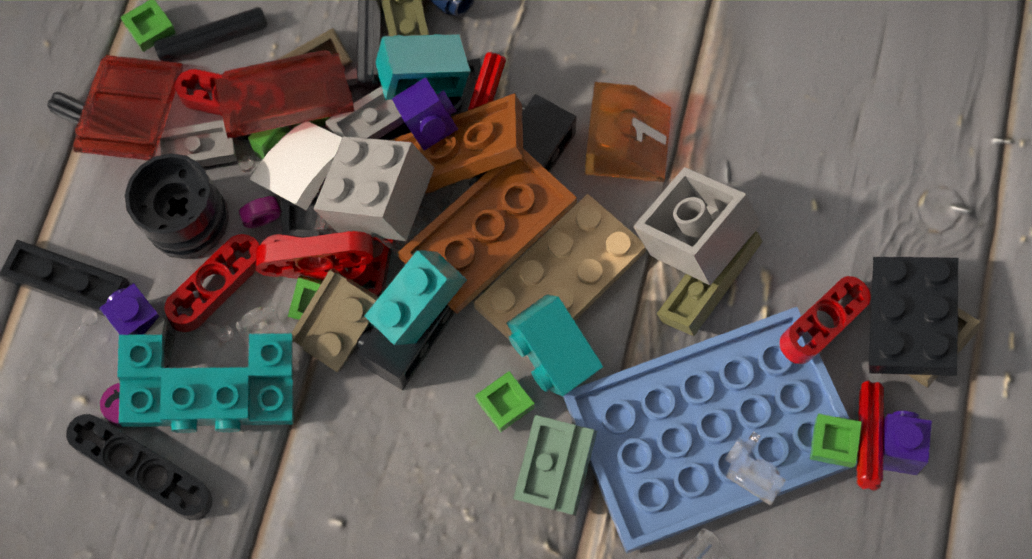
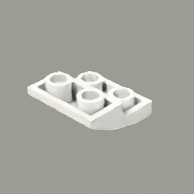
M304 121L275 144L258 165L250 180L307 210L329 172L342 137L313 123Z

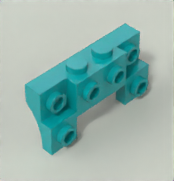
M292 333L249 334L248 367L164 368L165 338L163 335H119L117 377L120 380L118 423L122 427L171 426V431L175 433L197 432L198 426H215V431L239 432L241 431V425H294Z

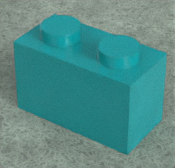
M459 34L382 36L375 63L385 100H392L393 97L425 77L436 94L444 90L448 97L462 96L470 69Z
M417 250L365 314V317L392 344H415L467 279L438 252Z
M546 294L506 323L513 333L508 337L512 346L520 356H528L535 367L531 374L545 392L550 390V392L564 396L604 367L558 296Z

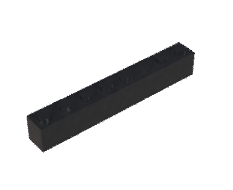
M535 94L528 105L522 104L523 149L550 172L576 134L577 116ZM488 171L471 178L469 186L471 187ZM446 305L415 344L394 345L376 327L373 329L371 327L367 328L357 344V349H359L357 354L361 366L399 389L404 390L455 314V311Z

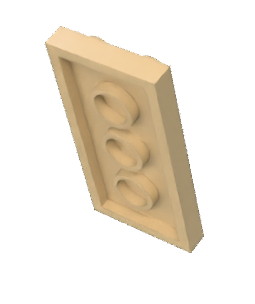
M586 194L474 301V308L506 338L513 334L506 323L546 294L558 296L573 320L576 321L646 252V248L634 233L594 198Z

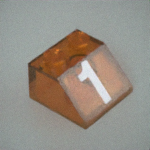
M594 81L585 174L664 182L671 107L635 85Z

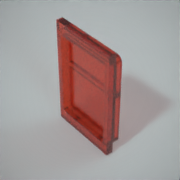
M327 50L225 71L222 74V78L215 79L220 103L219 111L222 112L227 139L355 111L352 93L348 88L344 74L345 68L341 64L339 53L331 54Z
M111 55L103 57L75 129L76 138L72 146L73 151L140 160H150L155 157L176 93L175 82L183 71V64Z

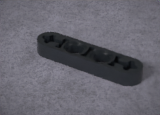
M82 414L75 417L69 423L66 430L68 443L79 454L186 520L201 519L210 511L212 506L210 490L191 474L97 416ZM83 429L88 431L93 429V432L101 440L105 441L102 449L90 440L86 439L83 441L79 435ZM120 446L131 447L133 450L132 460L123 467L113 466L111 462L113 451ZM155 467L165 468L168 472L166 483L155 489L147 487L145 483L147 473ZM176 485L189 494H194L198 490L197 496L201 500L200 504L197 507L190 504L184 509L186 503L179 495L173 492Z

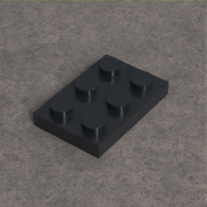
M873 257L869 373L957 376L959 258Z

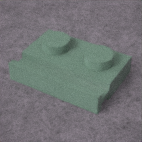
M535 415L513 499L576 515L597 431Z

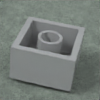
M343 136L313 209L338 233L361 231L370 234L372 237L407 241L434 167L412 142Z
M684 167L633 227L650 256L711 285L761 224L745 193Z

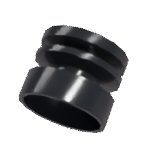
M169 153L155 156L140 165L129 179L125 191L126 210L133 222L153 245L167 256L181 259L201 256L214 248L225 234L229 221L227 203L200 163L187 155Z

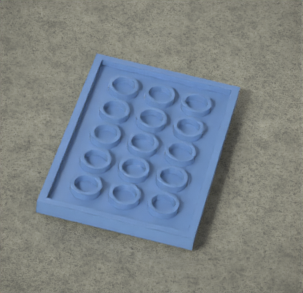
M798 307L576 387L563 396L574 425L597 431L590 465L626 554L851 469V467L809 460L817 414L845 419L850 418L819 353L808 363L796 364L788 360L780 349L779 341L781 335L801 317ZM807 331L797 342L800 346L804 347L812 337Z

